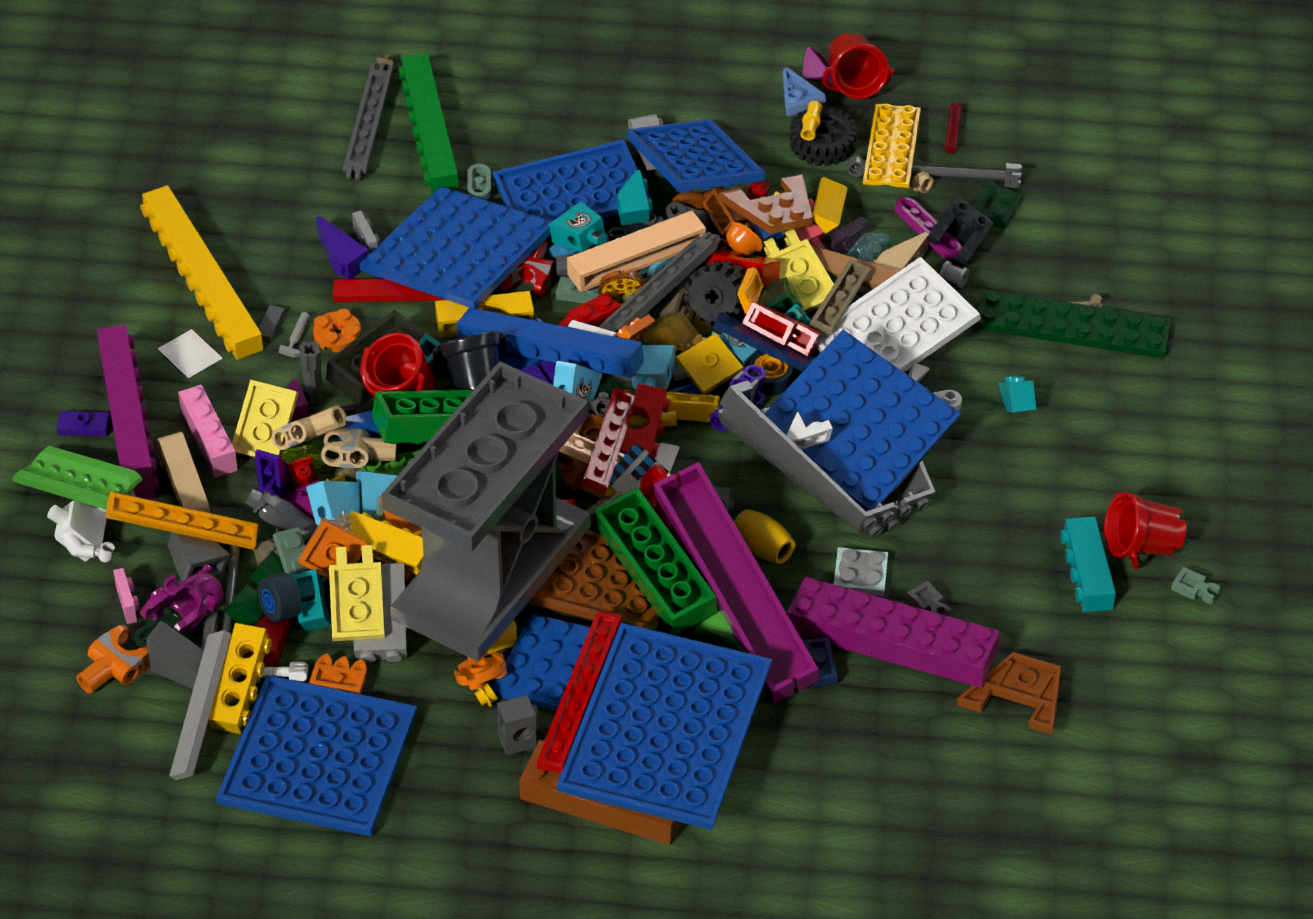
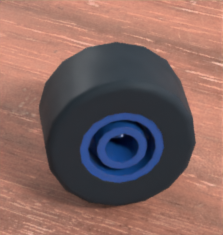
M284 572L261 579L258 584V599L266 617L275 623L298 616L302 607L301 595L291 575Z

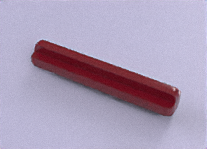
M952 102L950 104L945 152L947 154H955L957 152L962 113L961 103Z

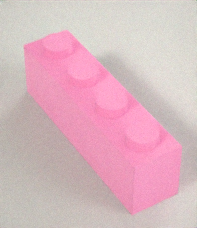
M202 385L179 391L181 413L213 477L217 478L238 471L235 449Z

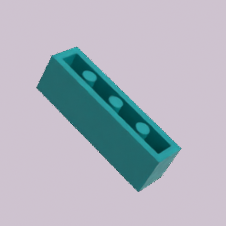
M1096 518L1065 519L1064 529L1060 531V539L1062 545H1066V563L1071 564L1070 578L1071 582L1076 584V602L1081 603L1083 612L1113 610L1116 593Z

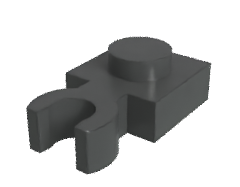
M928 581L907 592V599L914 607L950 617L951 610L948 605L943 604V596Z

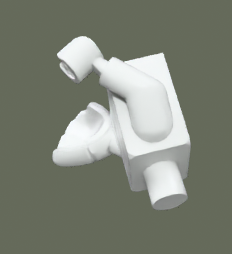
M134 490L126 495L135 497ZM72 501L63 509L57 505L51 507L47 517L57 523L55 539L64 545L71 555L77 556L85 562L90 558H95V556H98L102 562L111 560L115 546L110 542L102 543L107 519L105 518L106 510L79 501Z

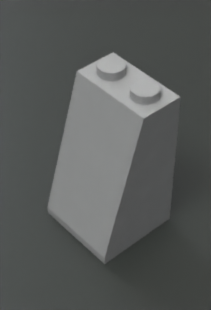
M404 563L381 564L385 638L354 640L355 661L363 659L365 663H371L375 660L386 659L389 662H397L401 659H407V627L391 620L390 609L393 602L406 589Z

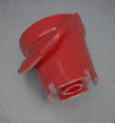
M844 33L835 38L831 43L828 57L831 66L826 67L823 74V84L827 89L833 92H840L848 98L863 99L879 92L892 79L894 68H889V62L883 51L869 43L867 38L861 34L849 35V33ZM830 73L832 75L834 85H831L828 82V77Z
M400 332L386 334L377 339L369 348L366 347L364 349L360 374L363 384L374 395V398L375 392L429 391L431 388L435 389L436 375L426 361L420 344L410 335Z
M1117 492L1108 507L1104 523L1105 543L1109 552L1115 557L1130 558L1135 570H1138L1140 567L1138 554L1175 555L1176 553L1172 551L1174 548L1181 549L1186 536V520H1180L1178 514H1184L1182 509L1178 506L1145 500L1134 493Z

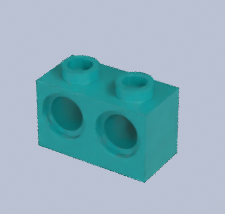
M314 569L291 575L299 588L302 601L301 612L298 614L299 624L306 632L331 626L323 578L317 570Z

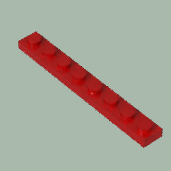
M596 612L537 759V769L562 773L617 631L622 623V615Z

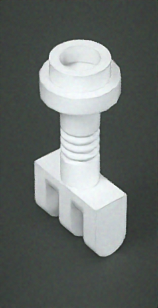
M290 662L289 667H264L262 678H266V675L289 677V680L302 682L307 679L309 666L306 662ZM258 678L257 683H261L262 678Z

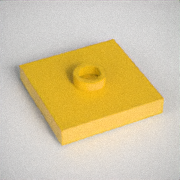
M716 333L676 356L677 363L703 395L732 379L744 369Z

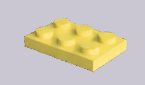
M250 380L232 442L235 452L255 458V451L259 449L281 456L282 450L274 445L272 433L275 429L291 423L299 393ZM280 433L279 440L282 444H284L285 437L282 433Z

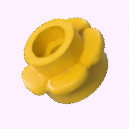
M487 682L474 693L482 706L488 704L491 707L492 703L497 700L495 693Z

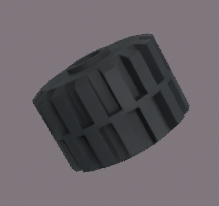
M716 261L692 273L689 277L692 281L687 282L685 285V289L689 290V293L684 295V301H690L691 306L687 309L689 313L695 312L697 314L694 318L698 322L706 320L705 325L711 327L714 325L720 312L735 319H739L740 316L745 314L737 294L744 278L741 274L743 268L740 265L732 267L733 262L725 261L721 263V261Z

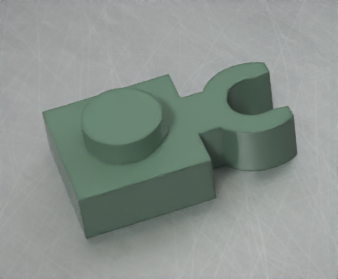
M1183 567L1173 581L1171 590L1193 600L1198 595L1205 603L1213 604L1215 597L1213 594L1219 595L1220 586L1215 583H1205V576Z

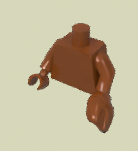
M724 187L713 188V190L703 194L695 191L680 193L673 198V203H682L697 210L705 208L722 237L726 236L734 219L750 230L753 228L751 221L718 200L719 192L728 190ZM720 238L717 247H721L720 250H726L729 244L726 239Z

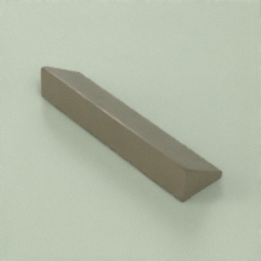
M850 258L810 321L809 326L822 332V334L831 335L869 275L871 268Z

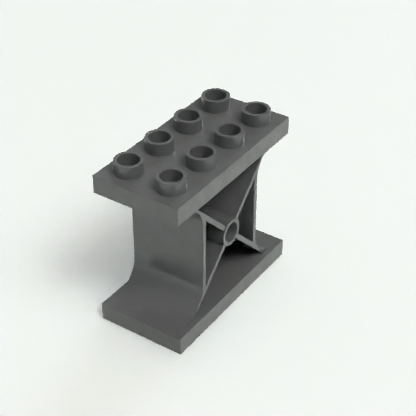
M500 361L381 494L382 509L421 527L423 540V562L420 572L390 606L391 620L478 662L591 527L589 512L556 498L555 474L559 450L589 416L587 400Z

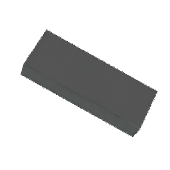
M269 306L258 328L262 334V340L271 342L285 314L284 308Z

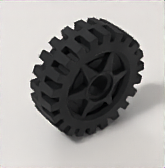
M822 106L820 125L816 128L814 139L810 141L804 140L801 137L802 119L807 110H804L803 113L799 112L797 117L793 118L790 125V148L795 156L799 155L801 161L806 159L808 164H812L814 161L815 166H820L821 163H824V166H830V162L833 165H837L839 160L844 162L847 157L850 158L852 156V152L854 153L857 141V127L855 121L850 119L849 114L844 115V111L839 109L835 112L834 107L826 110V106Z

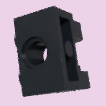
M956 195L926 239L933 245H936L943 234L948 231L963 244L954 260L964 266L994 222Z

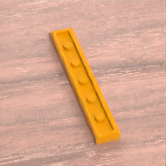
M111 491L108 495L105 518L253 550L256 547L259 524Z

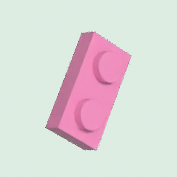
M123 568L113 570L115 585L127 624L137 622L136 611H139L140 607L137 596L131 595V592H134L131 577L126 578Z

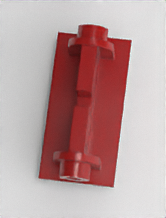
M756 181V183L750 184V186L746 187L745 195L750 200L767 197L769 181Z
M312 456L299 458L287 463L295 489L318 480Z

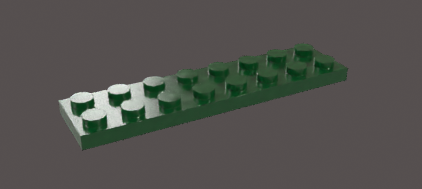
M983 289L978 309L981 320L976 322L975 329L1164 359L1171 319Z

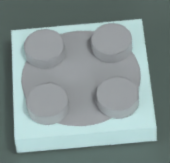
M838 547L834 585L874 596H884L888 552Z

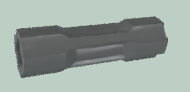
M314 341L310 343L304 342L299 347L303 374V394L309 407L321 406L325 402L321 373L320 345Z

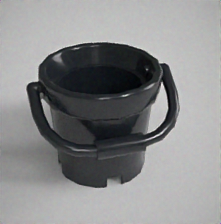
M489 331L442 343L437 346L436 350L432 351L433 364L436 370L451 376L455 390H474L506 353V334H499L498 331ZM439 358L445 360L447 368L440 365Z

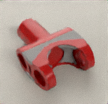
M546 240L500 284L501 290L508 291L516 283L528 282L534 286V296H544L551 283L555 265L554 261L544 259L548 248Z

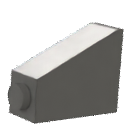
M171 532L167 546L181 581L193 576L202 570L205 565L212 567V571L208 574L214 577L224 575L230 554L217 542Z
M160 621L146 638L151 672L193 689L204 650L166 623Z

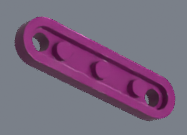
M908 197L897 199L894 209L898 216L919 235L924 232L930 233L937 221L914 199ZM948 231L943 234L936 245L928 241V244L946 260L954 259L962 248L961 244Z

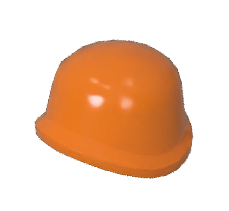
M736 219L732 221L726 233V240L729 246L735 252L743 253V256L760 252L763 249L761 239Z

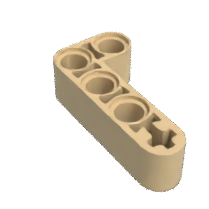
M178 432L157 438L159 462L162 469L167 471L179 506L211 513L183 433Z

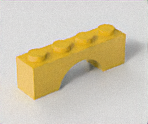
M530 291L489 295L476 308L534 320ZM449 300L435 301L439 338L458 336L456 323L469 307Z

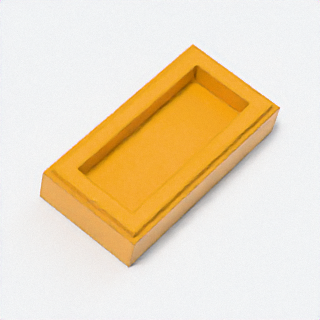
M756 267L747 269L737 292L744 313L748 312L752 302L757 303L763 289V284Z

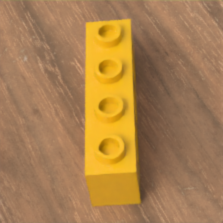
M235 623L208 719L212 729L242 734L243 727L246 726L250 716V704L257 697V680L262 678L264 673V656L269 654L271 649V639H269L266 629ZM247 652L254 653L250 658H242ZM239 676H247L244 681L235 682ZM232 700H240L237 705L228 706Z

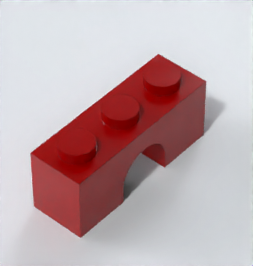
M725 249L715 251L707 257L706 265L716 261H721V263L725 261L733 262L732 267L740 265L743 268L741 272L743 276L746 274L747 269L756 267L763 287L779 284L780 260L766 257L743 258V253Z
M638 383L633 402V415L644 417L648 424L638 430L627 428L621 449L622 454L626 455L636 443H639L649 454L657 458L659 443H656L658 435L663 434L665 421H662L663 413H668L671 399L667 398V389Z

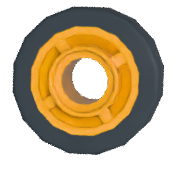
M763 352L756 353L750 359L748 366L758 365L766 371L765 381L758 390L764 395H779L785 392L792 384L794 367ZM752 372L749 374L753 377L760 376V374L757 372Z

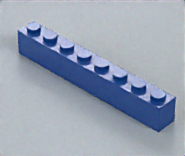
M469 308L456 323L458 339L479 333L498 331L499 334H506V353L554 363L562 361L578 364L594 371L632 378L644 362L642 342L472 308Z

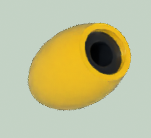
M747 509L742 511L734 520V524L749 550L755 556L765 561L782 564L792 555L795 548L793 538L779 522L770 516Z

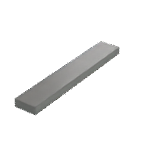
M225 630L210 634L207 637L169 777L175 780L187 778L194 774L231 634Z

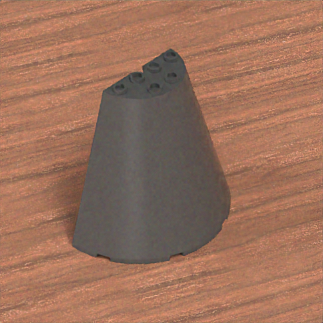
M871 342L865 343L866 346L875 351ZM748 380L731 385L720 402L724 408L718 410V418L723 426L861 535L875 537L885 529L889 531L896 529L901 524V521L914 511H920L930 504L929 499L936 492L924 463L921 461L883 504L878 503L873 510L866 512L764 415L770 407L759 410L748 399L749 394L753 390V386Z

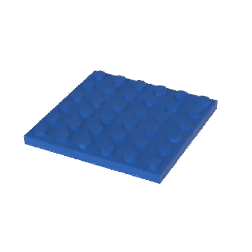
M439 187L386 237L368 257L359 263L360 270L476 309L551 234L549 224L552 221L449 188Z
M844 329L764 413L785 435H787L797 412L805 427H808L813 422L819 421L821 423L829 420L833 428L830 440L802 449V451L866 512L873 510L878 503L883 504L961 415L955 408Z
M266 675L216 796L217 804L371 837L417 715V706Z

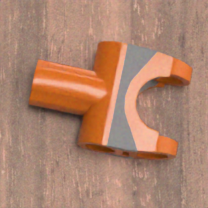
M119 625L95 640L89 647L87 655L94 663L76 675L78 683L85 692H94L112 677L125 686L130 685L150 668L147 646L140 647L137 650L124 649V645L127 644L131 637V630L126 626Z

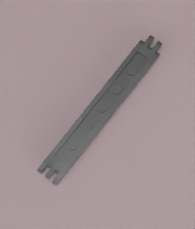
M371 63L343 165L346 179L351 180L353 173H355V180H360L362 174H367L394 73V65H389L388 70H385V64H380L379 69H377V64Z
M706 232L702 237H696L598 327L616 332L617 334L624 325L629 326L637 317L643 318L649 310L657 305L660 300L717 249L720 236Z

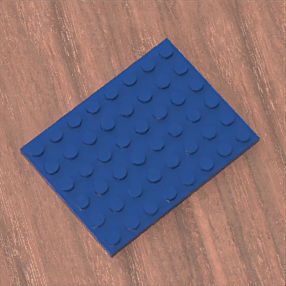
M621 623L558 780L557 791L713 830L772 666V659Z

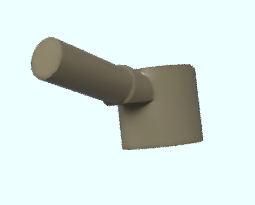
M386 54L383 58L376 57L378 69L380 64H385V69H388L389 65H393L389 54Z
M1098 294L1092 295L1089 301L1068 302L1100 308L1103 305L1100 303L1102 296Z

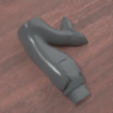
M253 487L245 501L247 505L254 508V513L259 510V517L271 525L286 530L299 527L310 532L311 535L304 542L305 545H307L318 527L315 520L297 507L266 490L262 493ZM274 541L271 543V546L277 549Z

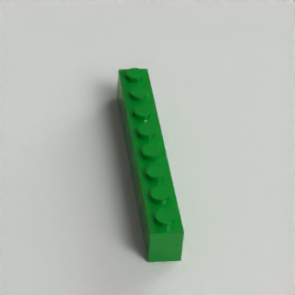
M428 53L401 56L402 66H398L399 79H404V81H401L403 94H407L405 96L406 108L411 109L409 111L410 124L415 125L412 126L414 140L418 139L416 141V150L418 155H422V157H419L421 170L426 171L423 172L424 184L429 186L431 195L439 187L458 191V174Z

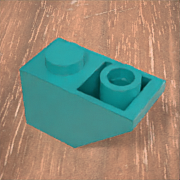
M640 170L634 172L617 194V209L621 226L648 222L649 212H653L652 200L646 196V192H648L646 178L642 179Z
M1016 375L1005 377L1004 382H998L1007 412L1036 410L1033 380H1025V376Z

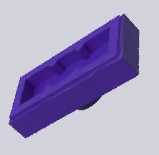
M60 411L57 434L107 436L109 412Z

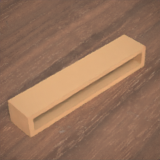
M693 211L680 214L568 257L567 275L579 291L583 292L678 255L696 237H702L706 233V227Z

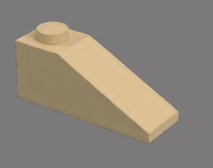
M924 232L883 251L877 260L874 259L871 263L901 271L918 258H922L927 252L928 240L926 237L929 233Z

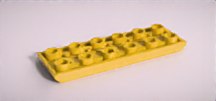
M876 104L863 185H890L909 189L920 120V107Z

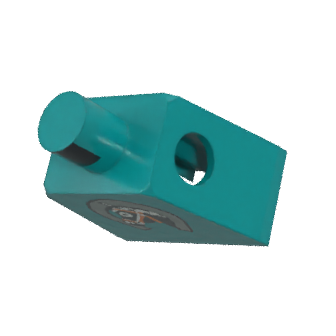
M582 202L577 203L549 224L552 243L578 252L586 251L594 244L597 246L605 244L607 241L601 216Z

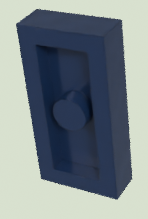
M829 636L803 640L804 645L819 669V681L811 686L836 684L837 673Z

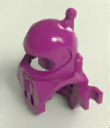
M205 565L202 570L183 581L174 582L176 576L173 574L164 581V588L162 586L150 595L151 598L141 609L140 614L144 619L154 615L152 620L156 622L163 617L164 608H173L182 617V620L173 629L184 635L202 622L207 615V609L215 611L221 606L224 596L223 588L218 579L208 574L212 571L210 565Z

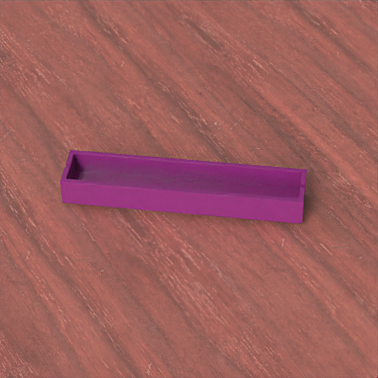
M697 462L679 471L681 485L679 489L674 474L654 483L656 499L694 566L716 595L717 606L743 652L772 659V666L764 685V689L772 703L775 704L793 695L794 688L801 691L818 682L819 669L700 463Z

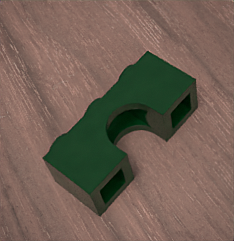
M271 551L259 564L250 579L258 585L263 578L284 573L280 556ZM248 584L236 595L225 610V613L236 622L249 626H254L265 616L258 599V591L251 588Z

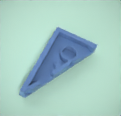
M788 67L783 68L785 109L788 117L807 110L808 104L811 101H817L820 104L826 102L824 93Z

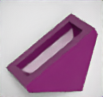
M810 46L806 49L802 78L823 82L824 71L831 64L821 52ZM830 73L828 77V82L833 83L832 75Z

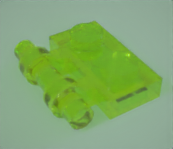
M303 445L302 447H290L282 452L281 457L286 463L312 456L315 469L325 465L321 457L324 446Z

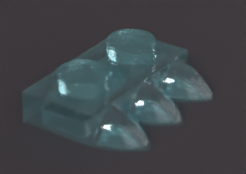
M864 233L846 255L872 262L873 255L878 254L882 249L881 246L887 244L890 238L884 233Z

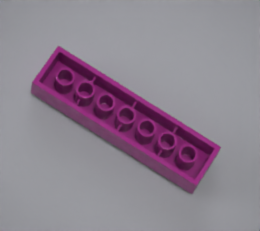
M126 325L97 329L119 466L134 470L142 477L143 480L134 488L135 497L156 500L155 489H159L157 474L152 475V473L157 472L155 457L149 456L154 454L151 438L146 439L147 436H150L148 421H143V419L147 418L145 404L140 403V401L144 400L142 386H137V383H141L139 368L133 367L138 365L136 351H130V349L135 348L133 335L127 334Z
M809 577L804 578L787 611V615L800 637L812 639L829 636L830 645L979 688L983 687L999 652V630Z

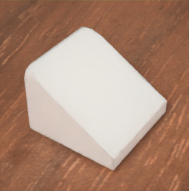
M915 363L905 373L919 383L927 374L929 368Z

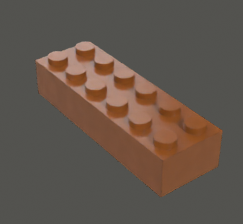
M538 741L519 780L521 800L671 845L681 822L558 792L557 783L561 773L537 769V759L545 742Z

